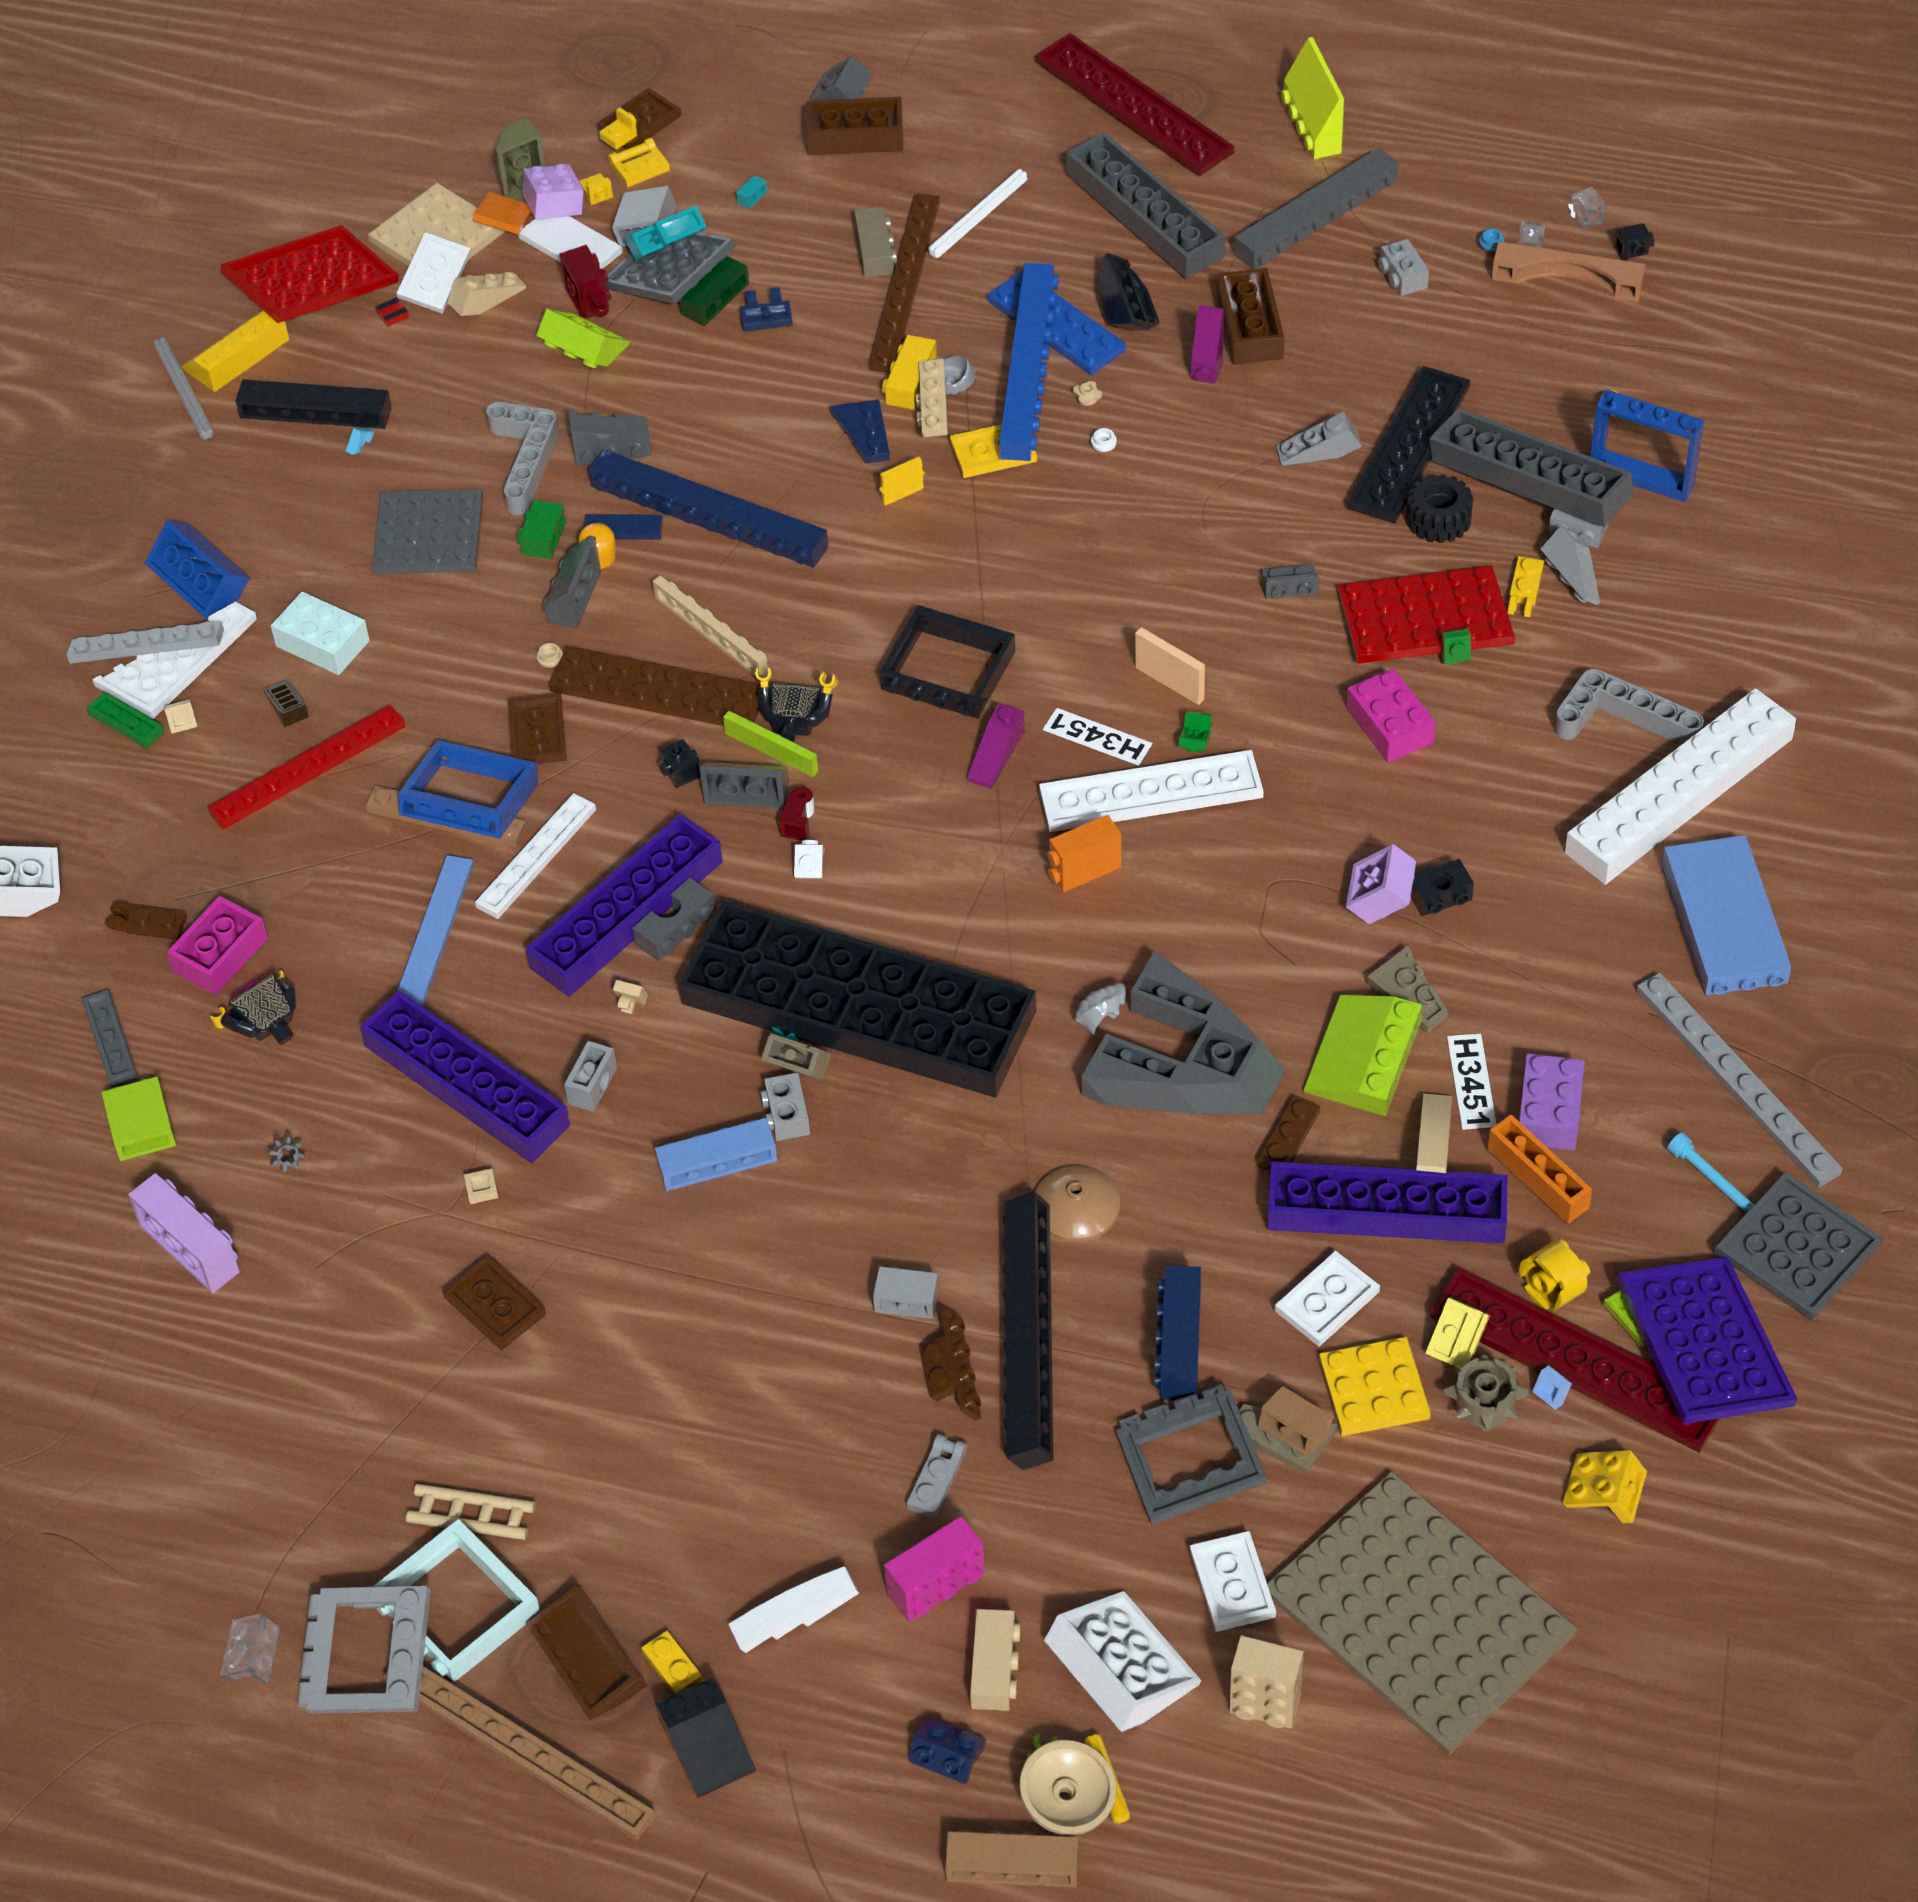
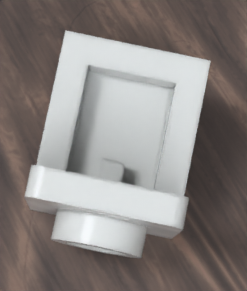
M803 840L802 845H795V879H823V854H825V848L823 845H818V841Z

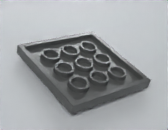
M698 232L637 262L631 252L608 274L609 282L606 283V286L610 290L675 304L691 288L696 286L697 282L709 273L717 263L724 259L735 247L732 238Z
M482 489L381 492L372 566L373 573L476 572L483 505Z
M1785 1172L1716 1246L1714 1253L1721 1258H1729L1732 1266L1813 1321L1882 1245L1883 1238Z

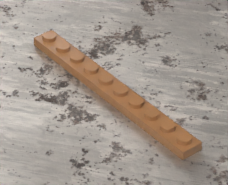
M423 1666L419 1705L635 1841H638L656 1817L653 1809ZM388 1672L383 1677L386 1684Z

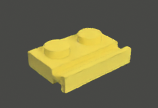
M1448 1298L1426 1354L1451 1365L1463 1367L1472 1360L1490 1314L1479 1311L1453 1298Z

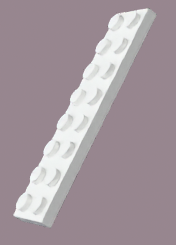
M1252 750L1039 784V792L1049 832L1077 828L1105 815H1109L1113 822L1263 798V788Z

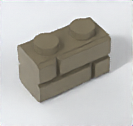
M772 1033L768 1037L762 1055V1061L819 1080H823L831 1059V1053Z

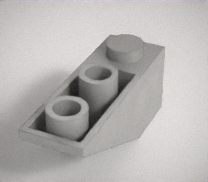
M1343 411L1276 446L1281 464L1285 466L1340 458L1362 447L1357 428Z
M1560 526L1541 548L1547 556L1545 560L1551 567L1559 570L1561 580L1576 590L1574 595L1581 602L1586 603L1588 601L1598 605L1600 599L1590 549L1575 531Z

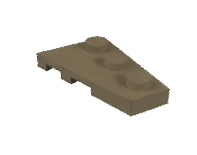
M1406 946L1368 976L1367 983L1382 996H1394L1422 1004L1420 1028L1426 1033L1448 1018L1447 1008L1434 987L1428 983L1420 964L1417 965L1412 957V951L1409 946Z
M1244 1404L1239 1410L1253 1446L1304 1475H1307L1338 1431V1424L1332 1423L1329 1437L1308 1458L1258 1427L1262 1408Z

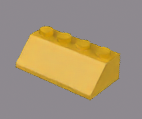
M262 310L183 364L182 369L211 391L216 392L289 341L285 321L277 323Z

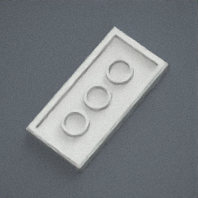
M570 216L534 219L519 233V239L559 262V253L586 244L591 253H596L600 268H605L623 253L622 246Z

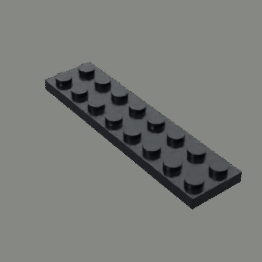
M1426 366L1422 367L1349 498L1347 509L1396 524L1408 502L1409 490L1412 489L1415 482H1419L1432 458L1429 438L1459 408L1470 388L1471 380Z

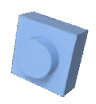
M1548 1365L1541 1370L1532 1392L1556 1410L1563 1405L1572 1383Z

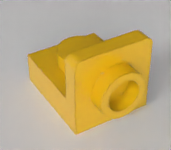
M622 108L616 110L617 120L599 132L600 139L616 150L637 136L635 117Z
M601 173L579 181L583 188V194L591 205L613 198L611 181L608 177L604 178Z

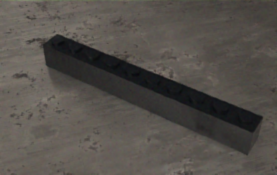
M1035 1191L1004 1201L1003 1214L1005 1239H1003V1248L1005 1250V1263L1003 1265L1005 1275V1289L1003 1290L1005 1299V1314L1003 1316L1005 1340L1003 1345L1006 1352V1365L1004 1366V1375L1006 1377V1391L1004 1392L1006 1403V1417L1004 1419L1006 1444L1004 1451L1006 1458L1021 1470L1054 1461L1050 1205Z

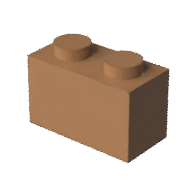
M1282 1386L1262 1406L1258 1427L1309 1458L1329 1437L1333 1416Z

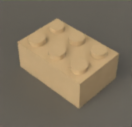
M1241 1636L1231 1668L1230 1713L1243 1720L1255 1719L1266 1722L1274 1728L1286 1727L1292 1729L1301 1697L1304 1651Z

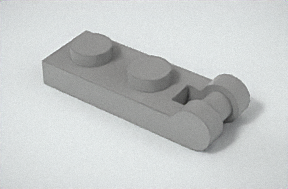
M941 1434L936 1436L931 1453L907 1501L908 1510L936 1519L965 1457L968 1447L967 1443L959 1440L956 1443L948 1440L947 1436ZM944 1452L952 1454L950 1460L942 1457Z

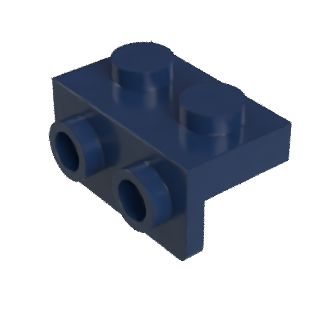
M928 1717L913 1737L909 1762L966 1784L970 1778L973 1764L984 1751L986 1739L978 1737L972 1732L950 1726L942 1720Z

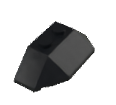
M1106 253L1097 291L1109 324L1126 330H1150L1158 326L1160 321L1149 291L1138 274L1130 268L1131 264L1125 258Z

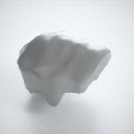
M956 355L944 359L946 395H955L958 392L967 390L976 379V369L972 367L965 356Z
M1116 983L1115 985H1109L1091 992L1079 1004L1075 1015L1076 1022L1084 1026L1092 1035H1095L1096 1028L1106 1016L1115 1019L1119 1015V1005L1122 1006L1126 1003L1125 985L1123 983Z

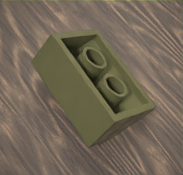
M528 118L505 126L495 149L503 196L517 201L525 199L522 195L523 169L534 166L545 167L541 135Z

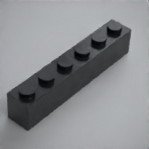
M242 379L235 400L239 417L242 419L386 429L392 409L388 390Z

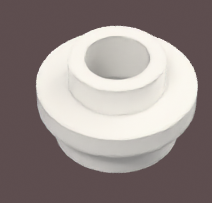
M1101 428L1095 431L1091 438V444L1095 450L1107 452L1115 448L1117 439L1110 429Z

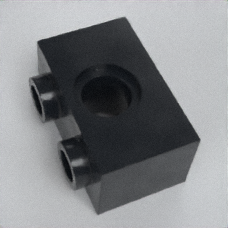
M1460 859L1414 874L1411 899L1421 917L1431 913L1436 914L1443 909L1455 905H1463L1472 900L1474 882Z

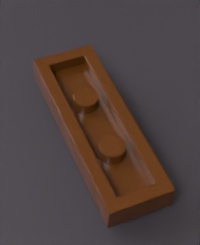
M1293 1096L1258 1158L1257 1167L1271 1172V1162L1292 1163L1320 1113V1106Z

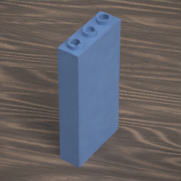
M1746 835L1664 847L1662 866L1705 996L1712 994L1722 995L1739 990L1749 991L1766 986L1775 987L1788 983L1791 964Z

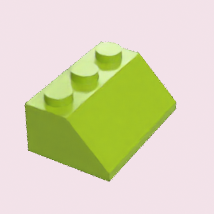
M546 308L536 335L545 340L544 345L554 349L560 347L564 349L563 354L575 359L580 357L583 359V364L592 368H596L597 365L607 367L630 343L629 340L574 313Z

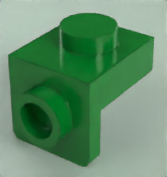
M1468 629L1442 633V653L1440 655L1444 664H1456L1471 660V635Z
M1195 711L1186 712L1184 728L1179 738L1180 748H1186L1190 752L1206 750L1211 737L1212 714Z

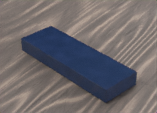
M586 514L585 526L591 523L605 524L613 531L615 540H661L663 516Z

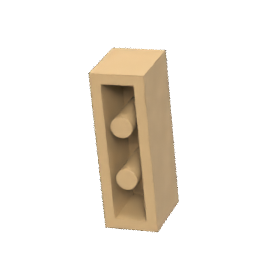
M977 1609L970 1694L971 1709L1009 1711L1010 1699H1016L1017 1680H1012V1670H1018L1019 1651H1014V1642H1020L1021 1623H1015V1611Z

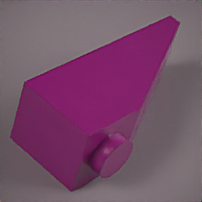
M1199 305L1191 359V380L1215 384L1223 365L1224 309Z
M999 703L987 724L967 776V781L990 789L993 788L1025 732L1023 710Z

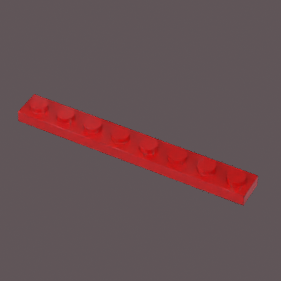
M388 705L207 807L209 814L224 830L405 728L404 719L391 705Z

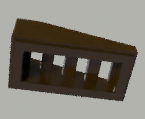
M288 679L263 689L284 727L309 717L306 705Z

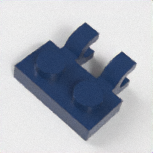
M780 287L770 288L771 303L757 304L755 290L746 291L747 306L740 307L744 332L793 326L790 302L782 301Z

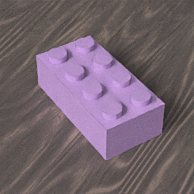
M155 1173L128 1194L139 1226L212 1294L240 1272L236 1262L238 1256L231 1247L233 1241L229 1234L223 1229L217 1230L211 1218L204 1212L200 1214L190 1198L187 1196L182 1198L170 1180L166 1179L164 1181Z

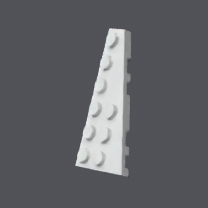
M234 602L208 616V621H206H221L224 631L219 646L137 655L136 660L125 666L122 663L113 668L114 672L102 677L99 675L92 679L94 686L154 719L164 709V706L171 703L257 620L256 613Z

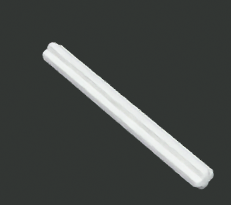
M1017 169L928 248L930 256L939 258L1027 181V173Z

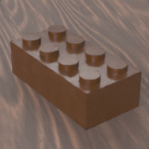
M901 97L806 101L808 155L904 151Z
M1261 268L1218 273V298L1221 309H1224V323L1234 365L1284 359V334L1268 269Z

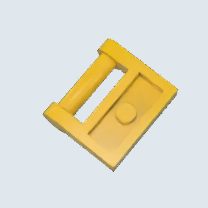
M652 138L644 140V143L616 154L613 152L608 154V161L627 188L670 171L668 161L658 150ZM648 152V154H646V155H643V156H641V157H638V158H636V159H633V160L628 161V162L623 163V164L621 163V162H623V161H626V160H628V159H631V158H633V157H636V156H638V155H641V154H643V153Z

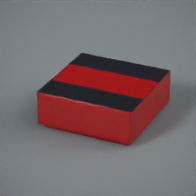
M397 297L375 306L377 314L387 327L409 318L408 310Z

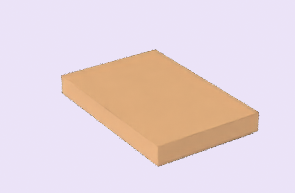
M1140 628L1135 633L1136 669L1199 705L1204 700L1205 664L1144 628Z

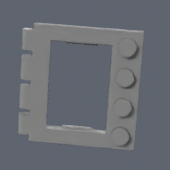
M428 1586L321 1588L320 1594L310 1595L307 1617L317 1619V1621L307 1622L304 1648L311 1649L313 1652L303 1653L300 1675L301 1679L310 1680V1682L299 1684L297 1706L305 1707L311 1714L418 1712L431 1589ZM395 1605L386 1693L326 1694L336 1607L353 1606L355 1609L385 1608V1606Z

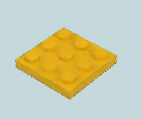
M1407 1337L1319 1354L1320 1366L1341 1436L1430 1419V1409Z

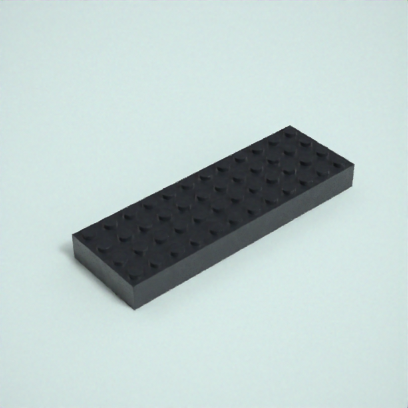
M725 900L722 901L679 983L683 1005L772 1031L773 1027L779 1029L787 1036L793 1033L795 1038L994 1098L997 1097L1037 1011L1035 990Z

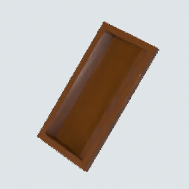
M576 1585L526 1623L589 1719L610 1711L647 1687L586 1595Z

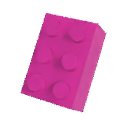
M1394 668L1348 687L1346 709L1387 763L1434 743L1435 720Z
M219 896L167 951L173 973L217 995L268 939L263 918Z
M960 1516L884 1565L887 1595L908 1622L915 1617L919 1618L926 1615L934 1605L942 1600L947 1601L957 1593V1590L967 1584L976 1583L985 1573L983 1542L963 1517Z

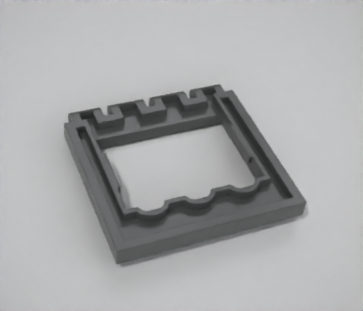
M1222 1384L1202 1390L1203 1399L1198 1400L1196 1393L1174 1400L1175 1409L1170 1410L1166 1403L1144 1411L1147 1419L1141 1421L1139 1413L1119 1420L1121 1429L1116 1430L1117 1436L1152 1525L1268 1483L1230 1389L1224 1391ZM1223 1415L1235 1449H1238L1242 1460L1236 1462V1465L1225 1470L1219 1468L1210 1471L1206 1477L1198 1480L1188 1479L1180 1482L1176 1488L1167 1491L1163 1489L1156 1491L1151 1480L1153 1479L1152 1473L1143 1451L1140 1452L1139 1445Z

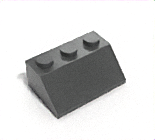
M590 536L570 548L565 559L561 560L559 574L557 578L552 580L551 593L549 597H545L543 602V612H546L548 624L578 629L601 574L596 537Z
M706 762L700 767L705 804L784 809L789 788L787 767L724 762Z

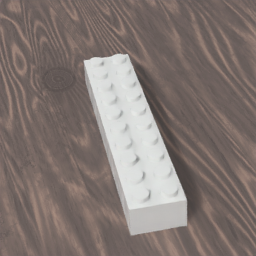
M1755 688L1567 833L1565 854L1606 885L1793 739L1796 718Z

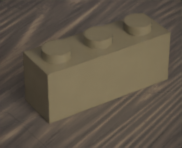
M883 206L855 210L856 231L864 278L894 274L893 264H897L896 249H891V247H894L893 232L888 233L891 230L890 216H885Z

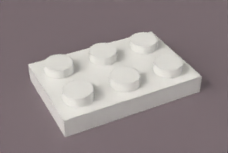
M425 232L397 291V298L443 314L448 304L454 279L461 276L471 254V249Z
M1335 1251L1275 1305V1312L1320 1347L1379 1293L1380 1285Z
M1250 1531L1190 1545L1191 1558L1215 1632L1276 1618V1609Z

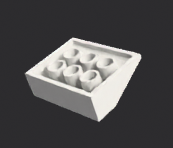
M1124 1591L1059 1614L1044 1640L1121 1732L1143 1724L1200 1685L1202 1681Z

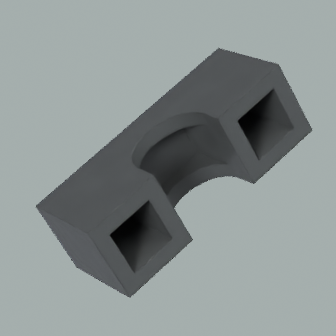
M688 878L671 893L673 911L677 913L675 916L663 918L651 911L632 928L635 945L658 962L666 955L671 954L679 943L685 938L690 937L695 929L704 921H708L716 911L714 894L691 878Z

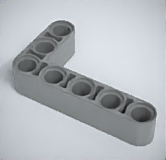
M494 402L486 408L490 432L498 436L524 440L504 487L508 512L512 515H522L530 508L559 438L557 416L550 409Z
M1589 669L1583 673L1558 708L1555 724V733L1558 737L1565 740L1574 739L1598 708L1682 745L1703 729L1704 720L1699 713L1601 670Z

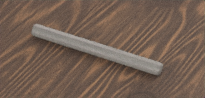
M164 337L156 339L154 341L155 349L199 435L203 440L212 438L214 436L213 428L167 339Z

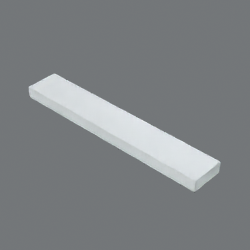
M573 793L475 901L476 908L499 919L596 811L595 804Z

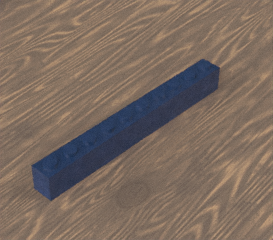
M605 449L589 468L591 487L599 491H604L643 507L651 508L664 515L673 516L686 523L703 527L708 531L725 535L730 539L747 543L755 548H760L777 556L796 561L799 564L814 568L829 547L827 530Z

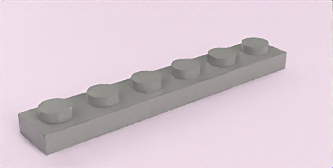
M221 621L203 622L194 625H178L162 629L153 628L137 632L129 631L113 635L104 634L88 638L79 637L72 639L66 656L71 664L219 646L224 628Z

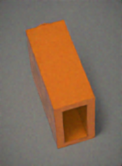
M1109 815L1049 839L1050 851L1047 852L1050 861V869H1048V874L1052 883L1058 884L1063 893L1122 868L1121 832Z

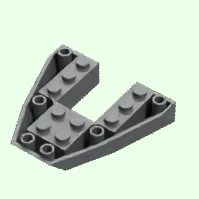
M1154 951L1131 990V1012L1199 1038L1187 1060L1183 1063L1106 1033L1082 1074V1096L1108 1106L1190 1114L1263 1113L1286 1069L1263 1042L1220 999Z

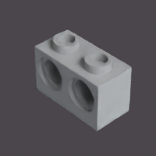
M798 1073L764 1079L766 1090L761 1091L763 1107H769L770 1113L766 1114V1119L770 1130L775 1132L776 1141L810 1135L809 1120Z

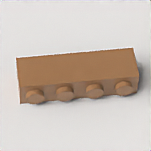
M968 1829L948 1832L946 1854L947 1882L1077 1887L1078 1837L1062 1834L1040 1836L1034 1832H1024L1021 1835H1016L998 1830L990 1831L989 1833H975Z

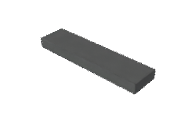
M109 990L81 998L111 1088L137 1080L138 1076Z

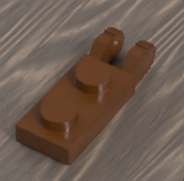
M115 902L111 905L110 911L116 916H108L105 920V925L110 929L124 931L127 934L178 940L187 916L185 912L130 906L127 903Z

